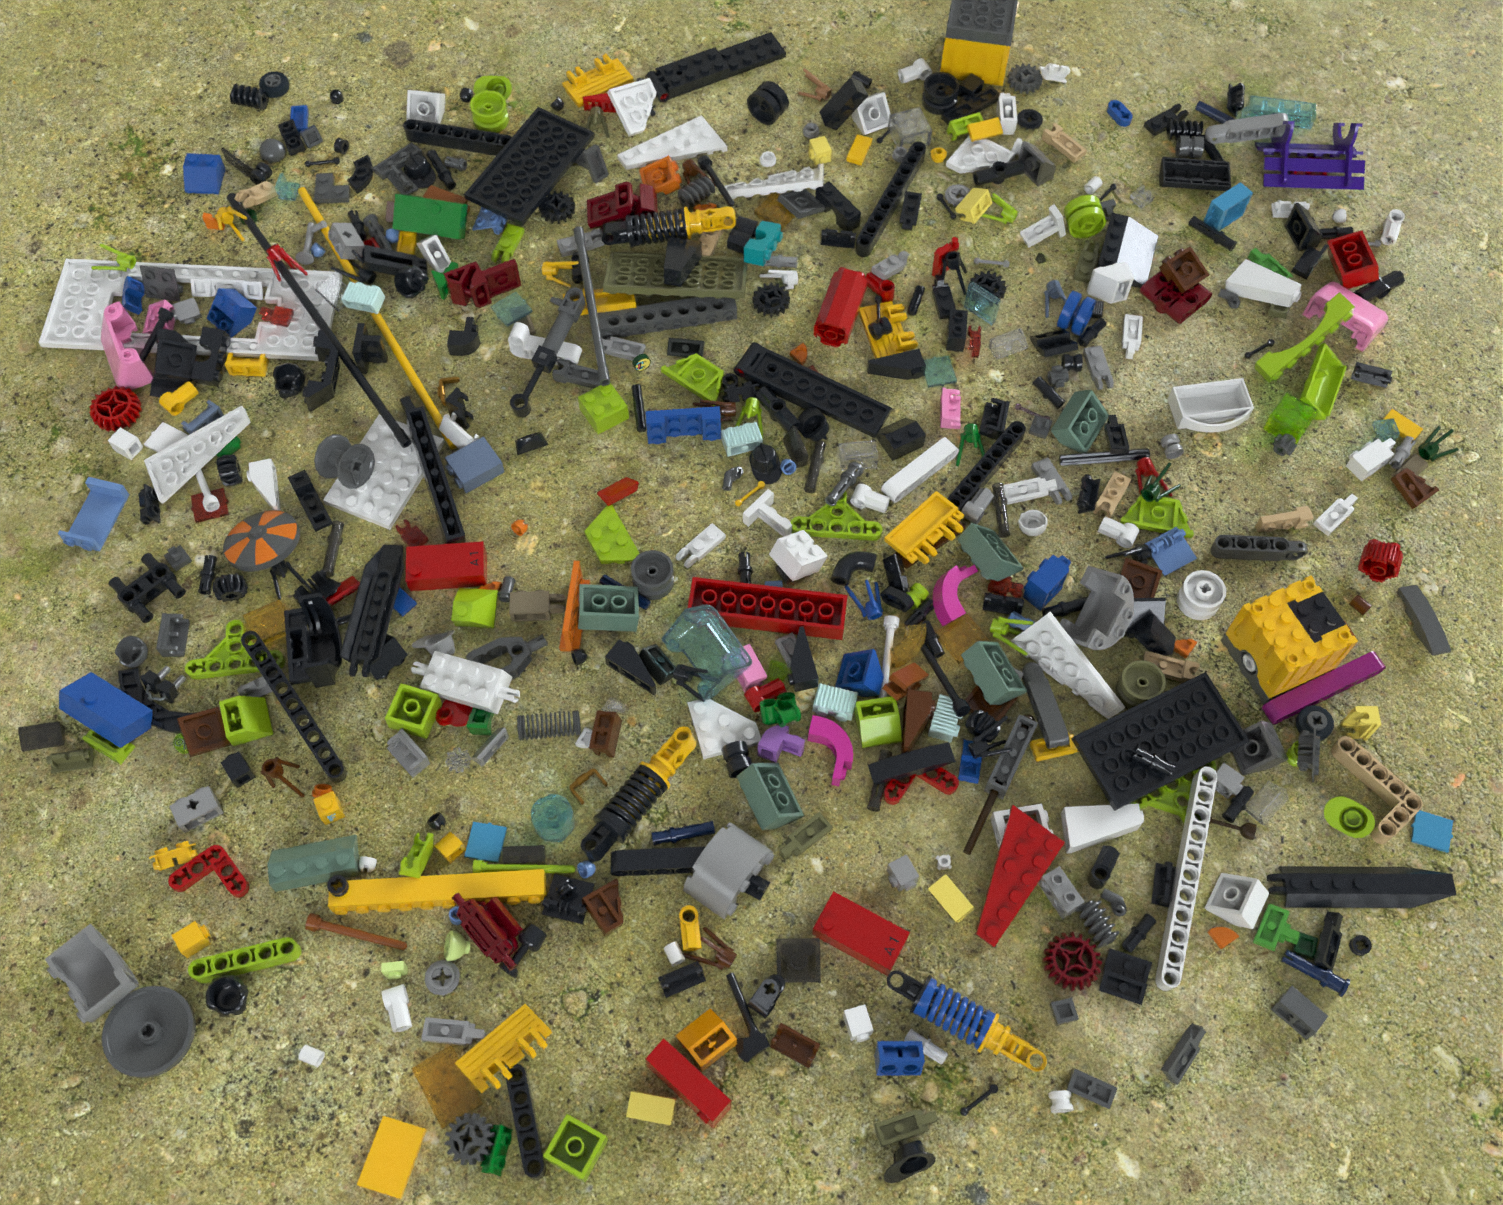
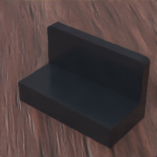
M1325 244L1321 251L1309 246L1291 272L1307 280L1323 258L1329 245Z

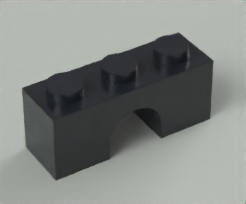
M830 181L816 189L815 198L825 206V213L833 210L836 215V224L843 231H852L860 226L861 212Z
M202 328L199 344L205 350H211V356L204 362H194L191 379L197 384L219 386V382L223 378V364L227 360V347L231 343L230 335L227 332L215 328Z

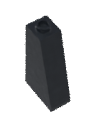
M668 237L664 264V284L679 287L683 285L702 258V242Z

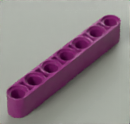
M1371 651L1267 702L1261 709L1272 725H1276L1298 714L1307 706L1317 705L1381 673L1386 669V666L1375 651Z

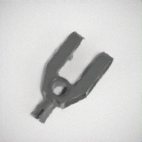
M543 634L528 642L524 641L522 637H501L469 652L466 659L484 664L505 653H509L512 660L511 664L501 669L512 676L513 680L519 677L530 664L532 652L548 646ZM522 651V653L515 655V652Z

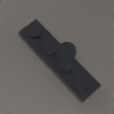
M989 86L973 95V98L970 95H963L958 105L942 113L941 119L949 125L952 120L978 113L998 102L1000 93L994 87Z

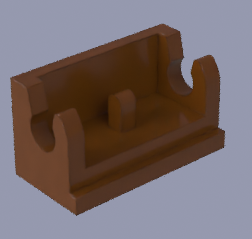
M597 710L588 748L592 749L598 756H600L601 752L605 753L609 758H614L622 724V720L617 712Z
M780 1023L777 1033L771 1041L770 1048L809 1069L819 1051L820 1044Z

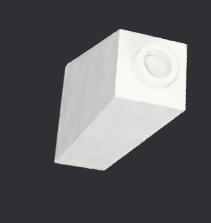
M1247 259L1226 280L1225 290L1236 293L1239 297L1290 307L1294 302H1297L1302 294L1300 292V283Z
M1128 804L1116 811L1113 810L1111 805L1064 807L1061 812L1066 854L1137 831L1144 822V814L1142 810L1140 811L1139 804Z

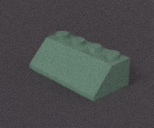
M357 835L273 850L268 861L269 885L275 892L328 882L335 875H340L344 878L360 876Z

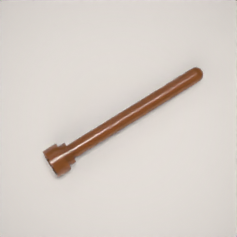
M310 913L306 920L305 929L315 932L316 930L320 931L323 929L399 950L407 948V943L404 941L327 922L318 914Z

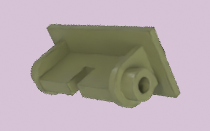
M94 748L50 754V756L46 757V762L48 765L51 764V774L92 768Z

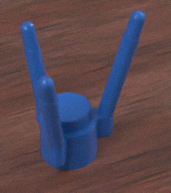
M865 580L870 601L865 603V608L852 590L845 586L848 594L861 610L863 617L875 620L883 615L878 582L874 583L876 600H874L869 581Z

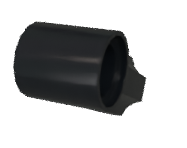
M1103 845L1088 875L1087 880L1092 888L1101 889L1108 882L1120 855L1116 848ZM1095 874H1100L1103 879H1098Z

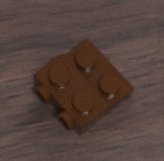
M1191 246L1185 250L1183 248L1179 249L1174 253L1173 258L1168 256L1161 261L1162 265L1159 267L1168 282L1173 280L1181 293H1184L1210 275Z

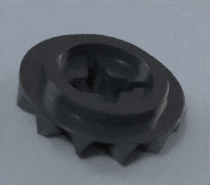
M1033 109L1022 110L1017 115V124L1020 125V128L1025 127L1026 131L1028 129L1032 131L1035 128L1039 129L1043 123L1042 115Z

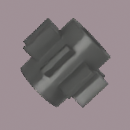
M1060 365L1052 366V371L1047 373L1048 383L1050 385L1053 384V387L1056 388L1065 387L1064 382L1069 381L1068 370L1066 368L1063 369V366Z
M1278 434L1272 443L1274 446L1273 450L1280 456H1284L1286 453L1290 456L1297 447V444H1295L1296 440L1290 434H1284L1283 436Z

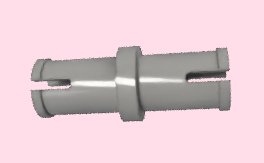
M780 254L778 256H771L764 266H776L780 269L782 267L797 268L798 257H784Z
M1410 436L1404 437L1401 445L1395 449L1394 456L1389 462L1392 468L1399 469L1404 460L1409 457L1410 450L1416 443L1413 440L1414 438Z

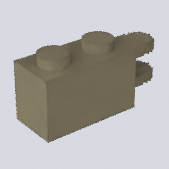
M518 590L510 592L509 614L511 621H550L551 614L565 612V606L551 605V603H563L566 600V596L564 594H550L549 591L545 590L531 592Z

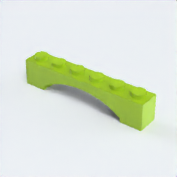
M1339 292L1325 304L1323 311L1326 314L1310 336L1287 350L1276 353L1267 352L1255 363L1254 369L1268 383L1272 380L1277 381L1284 374V370L1287 368L1291 369L1296 365L1297 359L1301 356L1303 358L1307 356L1315 344L1317 346L1326 339L1325 336L1328 333L1333 334L1340 327V323L1350 320L1354 315L1355 306Z

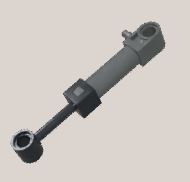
M579 288L569 289L563 300L555 297L550 299V302L559 306V314L542 346H538L531 360L536 369L523 394H515L510 399V406L517 417L523 418L530 414L529 396L542 371L551 373L558 359L557 354L573 323H577L585 308V298L582 290ZM519 404H524L520 408L517 407Z

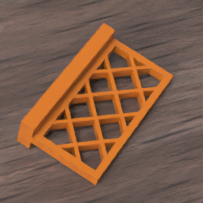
M576 560L573 562L559 646L560 651L571 652L581 647L583 630L578 629L579 584L591 583L590 580L583 579L580 561Z

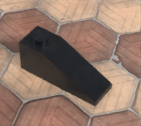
M920 349L868 360L867 365L868 374L904 380L918 379L924 376L926 369Z
M803 626L799 627L790 665V674H787L788 683L790 686L793 685L795 692L816 688L819 681Z
M619 639L605 656L606 665L652 695H655L656 684L635 647L631 643L623 642Z

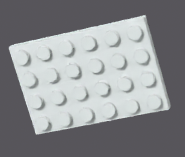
M379 414L360 443L370 447L374 453L375 465L370 479L359 488L349 489L343 486L337 478L323 501L326 505L391 530L424 476L413 442L410 446L403 448ZM396 421L412 441L408 426ZM433 435L439 453L445 442L443 438Z

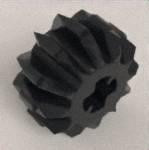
M227 454L217 458V470L224 486H235L242 483L243 476L237 457L233 454Z
M236 573L233 575H221V577H217L213 582V593L217 600H222L223 602L239 600V598L245 597V594L248 593V586L244 577Z
M975 710L969 715L965 726L968 732L973 737H976L995 724L997 720L990 716L988 712ZM997 727L982 738L981 741L985 740L987 743H991L998 736L1001 727Z

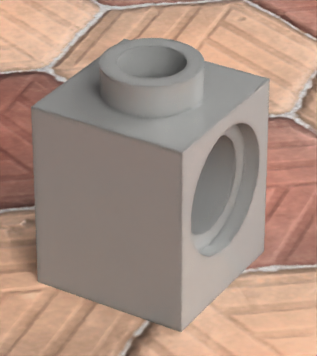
M1223 763L1216 772L1217 783L1215 790L1229 799L1232 794L1237 796L1243 788V785L1240 783L1245 777Z

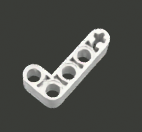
M516 322L508 338L510 351L517 357L532 360L538 346H542L546 338L530 335L527 325ZM563 342L557 358L577 365L582 349L576 344Z

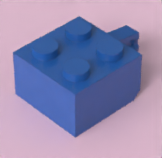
M1052 555L1049 559L1045 558L1039 565V569L1036 572L1032 571L1027 577L1028 582L1023 588L1025 590L1023 598L1041 611L1062 590L1066 576L1069 573L1071 561L1063 555L1059 558L1055 555Z

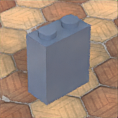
M484 436L445 457L446 471L450 476L453 474L455 484L459 489L462 488L465 493L474 490L505 472L502 461Z

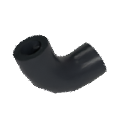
M855 551L846 554L838 560L833 569L831 581L837 585L847 586L853 572L864 570L873 573L877 554L865 551Z

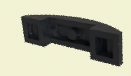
M303 470L289 476L288 479L315 532L332 525L333 522L306 471Z

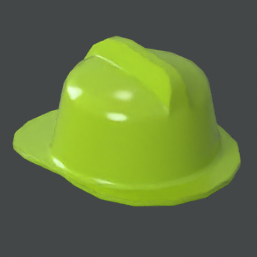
M482 76L474 84V93L476 95L482 91H496L507 100L511 94L512 85L509 79L504 76Z
M1344 796L1334 797L1325 804L1324 818L1333 828L1353 838H1363L1373 831L1375 819L1372 812L1365 806Z

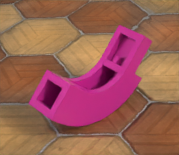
M956 565L937 580L933 590V607L942 627L966 614L958 599L957 589L962 580L978 572L975 565L969 568L966 565L958 568Z
M812 715L808 741L823 744L833 752L836 763L831 785L840 786V781L845 780L847 769L852 768L853 747L851 741L838 724L827 718Z

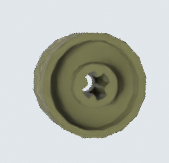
M1146 660L1131 662L1124 668L1115 687L1116 696L1127 709H1131L1162 694L1166 685L1165 676L1154 663Z

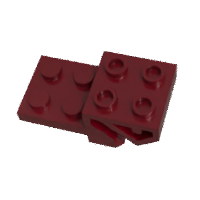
M626 181L615 185V191L587 200V224L590 229L619 219L626 221V215L637 214L640 219V214L642 213L645 214V218H647V213H651L652 217L653 212L658 213L656 191L653 186L639 183L634 194L632 184Z
M515 259L505 261L481 271L477 261L444 273L452 302L466 307L471 297L475 307L482 308L492 304V297L521 286Z

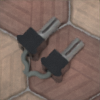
M165 666L158 674L148 670L144 675L140 676L146 689L148 700L151 702L153 700H165L169 703H174V699L178 696L177 689L186 680V677L180 675L174 683L166 679L162 681L171 671L168 666ZM150 692H152L153 694H158L159 692L161 698L152 697Z

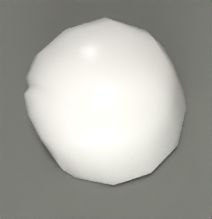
M1028 510L1025 513H1021L1018 520L1019 528L1027 536L1041 535L1048 523L1047 517L1038 510Z

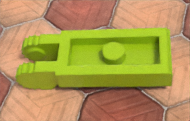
M507 224L492 253V262L496 263L500 255H503L501 263L509 261L524 234L523 227Z

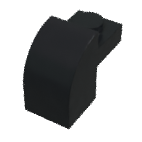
M474 317L466 318L464 331H449L447 347L450 355L466 356L474 353L479 348L481 342L478 334V325L475 324Z

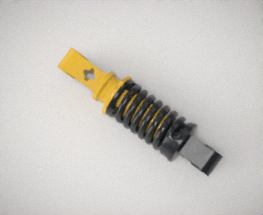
M726 206L706 210L697 209L695 212H689L687 207L678 210L674 209L673 215H671L670 210L666 211V216L664 211H660L659 217L657 212H653V217L651 213H647V218L642 213L640 214V219L637 214L626 215V221L605 223L601 228V239L605 245L629 242L631 248L645 245L646 243L650 245L652 242L655 244L659 241L664 243L665 240L668 242L669 236L691 240L694 233L702 234L703 232L732 229L736 225L735 210L732 207Z
M682 726L677 728L667 742L661 746L660 750L651 757L649 763L641 761L633 772L634 774L630 775L629 780L624 782V785L619 788V791L614 794L609 803L605 804L603 809L593 817L596 825L583 838L580 844L588 860L598 862L616 841L624 843L628 834L632 832V828L637 826V822L642 820V816L647 814V810L652 808V804L657 802V798H660L670 788L668 779L676 773L675 770L682 765L686 757L696 747L695 738L688 727Z

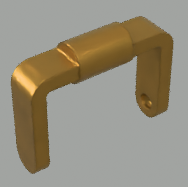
M459 377L441 378L439 380L438 397L441 399L442 405L447 406L443 384L458 383L460 381Z
M596 769L584 772L569 786L570 792L581 805L584 804V801L574 789L586 782L593 774L605 787L608 786V783Z

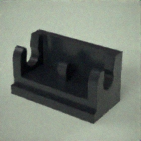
M456 387L445 399L450 418L454 412L457 415L455 422L467 430L470 425L467 423L466 417L474 420V417L470 412L466 411L464 400L469 401L468 396Z
M991 398L992 403L986 402L984 405L979 434L997 440L1004 432L1010 402Z
M1155 615L1149 616L1148 623L1143 626L1144 621L1141 619L1134 637L1149 652L1164 656L1172 655L1176 640L1175 635Z

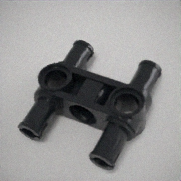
M146 553L141 558L142 563L149 570L128 586L119 577L112 578L108 583L117 593V598L129 612L135 613L143 623H148L154 616L145 605L168 589L176 599L183 597L186 593V590L177 582L176 576L164 563L158 562L151 553Z

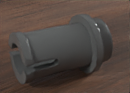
M447 156L444 165L445 167L463 171L467 168V161L464 158L457 159Z
M509 576L503 578L501 591L498 592L500 601L510 602V592L513 591L516 581L514 578Z

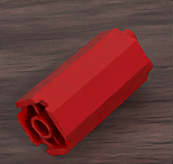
M840 267L838 271L833 273L814 325L813 335L816 338L819 336L822 344L836 348L840 347L841 343H844V345L848 344L867 290V280L863 272Z

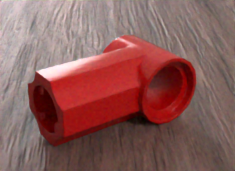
M871 271L868 272L865 276L867 287L881 296L882 303L893 301L895 284L890 280H882Z
M777 678L761 687L754 686L748 689L744 696L752 710L759 712V704L762 700L777 699L779 694L787 692L782 680Z

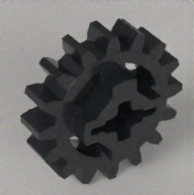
M556 191L553 194L549 193L538 206L541 218H545L546 222L551 220V224L555 221L560 224L562 220L567 222L566 218L572 219V214H575L576 209L573 197H569V193L563 195V191H560L559 194Z
M980 271V275L975 273L974 278H970L968 285L969 295H973L972 300L978 299V304L984 302L985 306H987L988 302L994 305L995 301L999 303L1001 298H1004L1007 288L1005 286L1006 281H1001L1002 276L997 277L996 272L990 274V271H987V274H984L983 271Z
M770 282L769 286L763 283V288L758 286L757 291L753 292V308L757 309L758 314L763 312L764 317L767 314L770 315V318L773 317V314L779 317V312L784 314L785 309H789V291H785L784 286L780 288L779 283L773 286L772 282Z

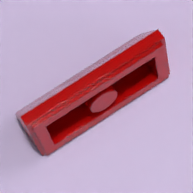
M625 477L598 491L597 495L610 506L636 492L639 482Z
M354 576L349 577L341 582L335 594L328 596L325 600L330 607L357 591L360 582Z

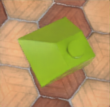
M459 588L453 601L451 621L455 626L494 628L498 590Z

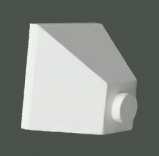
M408 90L406 120L414 119L440 124L445 111V94Z

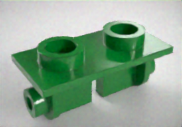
M499 1124L493 1125V1128L489 1130L495 1133V1136L490 1139V1141L494 1142V1146H489L493 1147L490 1155L483 1154L484 1161L481 1162L480 1167H482V1173H491L501 1177L502 1170L506 1164L508 1147L512 1141L513 1129Z

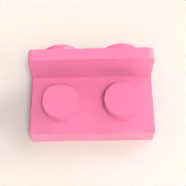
M166 300L149 305L142 333L151 334L159 320L157 313L162 307L172 312L174 309L173 305ZM174 316L171 321L165 323L163 329L173 330L175 324Z

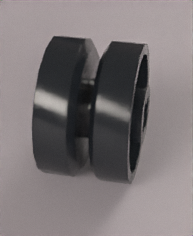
M936 72L930 74L925 79L922 93V105L925 110L935 115H942V113L957 105L959 82L956 77L949 73Z
M765 81L748 97L747 106L757 121L765 125H771L788 109L789 100L784 90L778 84L772 81Z

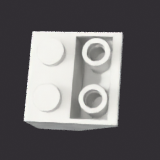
M1127 262L1093 269L1087 294L1110 304L1127 300L1134 280Z

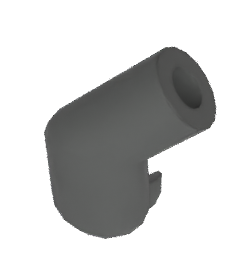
M1221 288L1218 297L1226 299L1231 308H1238L1240 306L1238 295Z
M737 466L725 472L723 490L730 491L732 489V483L743 475L742 467Z
M1104 888L1100 898L1110 902L1113 913L1116 916H1124L1127 908L1123 897Z

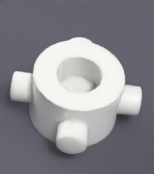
M937 856V869H951V856Z

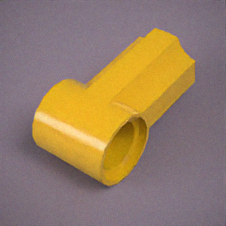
M187 381L173 393H164L159 399V404L171 415L176 416L183 411L184 405L198 395L199 392L191 382Z
M684 906L679 912L683 951H697L702 949L698 911L693 906ZM686 913H692L695 918L687 922L683 919V916Z

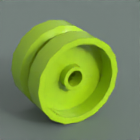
M489 90L474 95L470 102V109L475 128L494 133L504 130L509 122L504 96L496 91Z
M1079 196L1071 200L1064 208V216L1070 234L1074 238L1082 239L1094 236L1101 232L1107 221L1100 200L1096 196Z

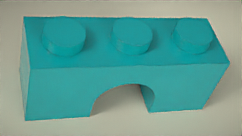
M767 221L760 222L756 228V239L750 238L744 246L745 263L764 266L766 261L770 260L772 252L776 250L777 244L783 238L781 224Z

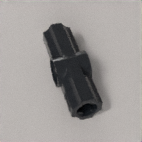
M1022 160L1008 163L997 161L992 167L974 171V184L976 186L991 182L1001 184L1006 178L1024 174V163Z
M1395 270L1383 277L1379 276V280L1368 283L1355 290L1354 293L1368 302L1375 298L1382 299L1391 290L1403 285L1405 282L1404 274L1401 271Z
M763 386L758 390L755 398L770 413V418L778 422L788 434L796 432L801 426V422L786 407V402L778 398L769 387Z

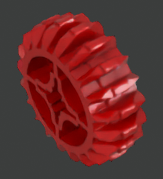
M116 385L113 389L108 387L107 391L101 390V394L95 395L96 399L91 400L92 405L89 406V413L93 422L99 428L105 429L108 432L111 430L116 432L120 427L122 429L124 427L130 428V424L136 423V418H140L139 413L142 412V405L137 394L130 390V388L126 389L124 386L119 388Z

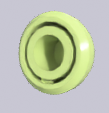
M451 930L448 932L444 946L445 959L447 961H454L461 958L464 954H468L470 951V941H466L464 936L457 931Z

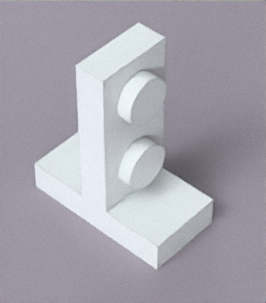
M1055 204L1048 207L1049 216L1020 232V236L1028 248L1054 233H1057L1060 238L1066 235L1063 216Z
M769 489L743 512V523L748 527L759 517L783 537L792 534L791 522L787 518L781 517L771 507L774 493Z

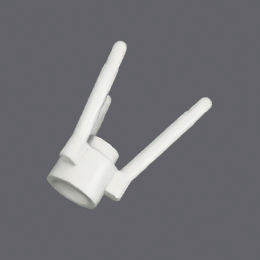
M768 270V273L773 274L759 275L760 278H782L783 284L787 285L785 290L794 289V285L798 284L797 271Z

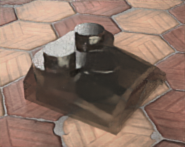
M776 938L777 974L784 978L785 983H821L820 938Z

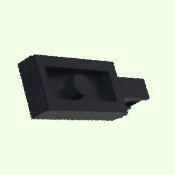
M942 274L935 275V285H932L933 299L939 319H947L950 309H956L950 286L948 283H944Z
M1108 415L1109 418L1104 426L1110 454H1128L1129 443L1124 424H1118L1116 415Z
M1327 912L1324 918L1323 931L1320 933L1319 946L1314 955V963L1324 970H1333L1342 938L1340 927L1343 916L1339 912Z

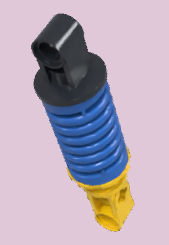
M900 970L889 973L887 977L889 988L913 1001L910 1013L917 1014L923 1019L927 1017L930 1023L935 1020V1026L940 1027L942 1025L944 1031L950 1029L952 1036H955L958 1032L957 1038L959 1040H963L967 1036L966 1044L971 1045L974 1042V1047L978 1052H981L985 1047L992 1050L996 1056L1001 1052L1009 1059L1035 1072L1042 1071L1046 1067L1047 1059L1044 1053L1013 1033L1011 1034V1027H1004V1025L998 1022V1013L995 1014L990 1010L984 1011L981 1005L976 1007V1002H969L966 996L961 998L959 992L953 995V989L948 988L946 990L945 984H940L937 987V980L932 978L931 975L922 983ZM894 974H899L903 977L902 986L895 987L891 983V977ZM1033 1054L1041 1055V1065H1031L1030 1057Z

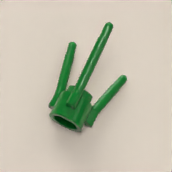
M970 423L965 425L963 428L964 433L960 434L961 440L956 466L960 464L965 440L973 443L974 448L978 447V442L982 457L985 454L981 435L976 424Z

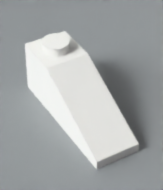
M272 459L250 462L249 470L247 471L248 481H252L256 490L272 510L281 511L277 472Z

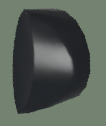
M542 432L532 433L515 440L517 456L549 445Z

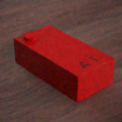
M484 541L406 547L405 581L409 591L486 585L487 551Z
M834 891L814 925L812 932L813 936L886 976L893 969L910 934L907 930Z
M664 1038L645 1058L647 1068L696 1112L697 1117L702 1122L708 1124L713 1129L731 1109V1100Z

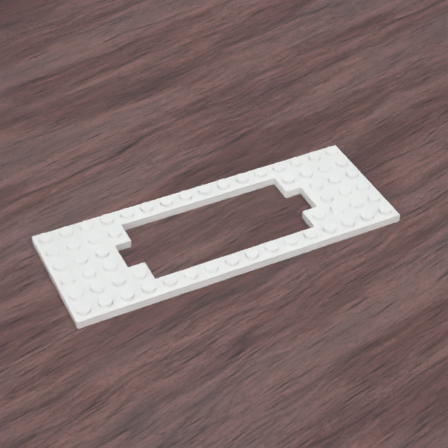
M66 259L39 340L41 347L104 350L100 337L104 310L108 305L112 304L114 296H122L127 276L143 281L140 265L175 269L177 282L191 283V278H229L262 281V286L267 287L266 303L277 304L273 322H259L255 339L231 338L230 346L227 347V356L228 353H233V356L260 358L261 354H265V358L319 361L317 354H315L313 340L314 336H318L320 329L280 272L281 282L278 281L271 268L136 262L133 269L127 268V271L124 272L121 270L91 269L92 266H120L117 264V261ZM288 269L331 329L343 277L342 274L334 271L305 270L308 273L306 276L300 270ZM131 333L132 341L124 344L125 349L133 348L137 352H141L151 334ZM182 335L189 343L197 345L196 355H211V350H205L199 344L201 336ZM156 342L153 345L150 353H157Z

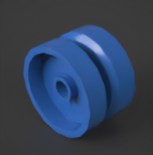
M1073 290L1061 311L1057 327L1066 330L1072 323L1071 333L1081 336L1093 314L1096 300L1086 297L1081 303L1082 294Z

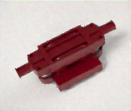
M459 892L453 895L452 900L459 907L456 915L462 921L460 924L486 958L490 957L495 964L503 961L509 971L513 970L517 964L510 956L519 947L516 936L523 930L497 897L491 898L486 903L483 901L476 902L474 899L465 901Z

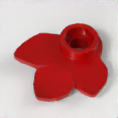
M446 699L442 703V707L437 710L435 718L437 723L442 726L450 724L455 727L465 726L473 707Z

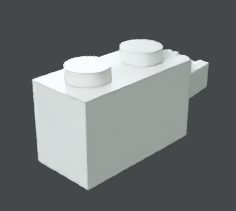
M1000 93L996 108V117H999L1003 130L1002 135H1014L1017 124L1016 99L1010 93Z
M1392 438L1384 442L1380 439L1372 443L1369 441L1362 447L1361 451L1358 452L1356 450L1348 457L1350 460L1346 467L1362 482L1388 464L1394 455L1391 449L1396 442Z

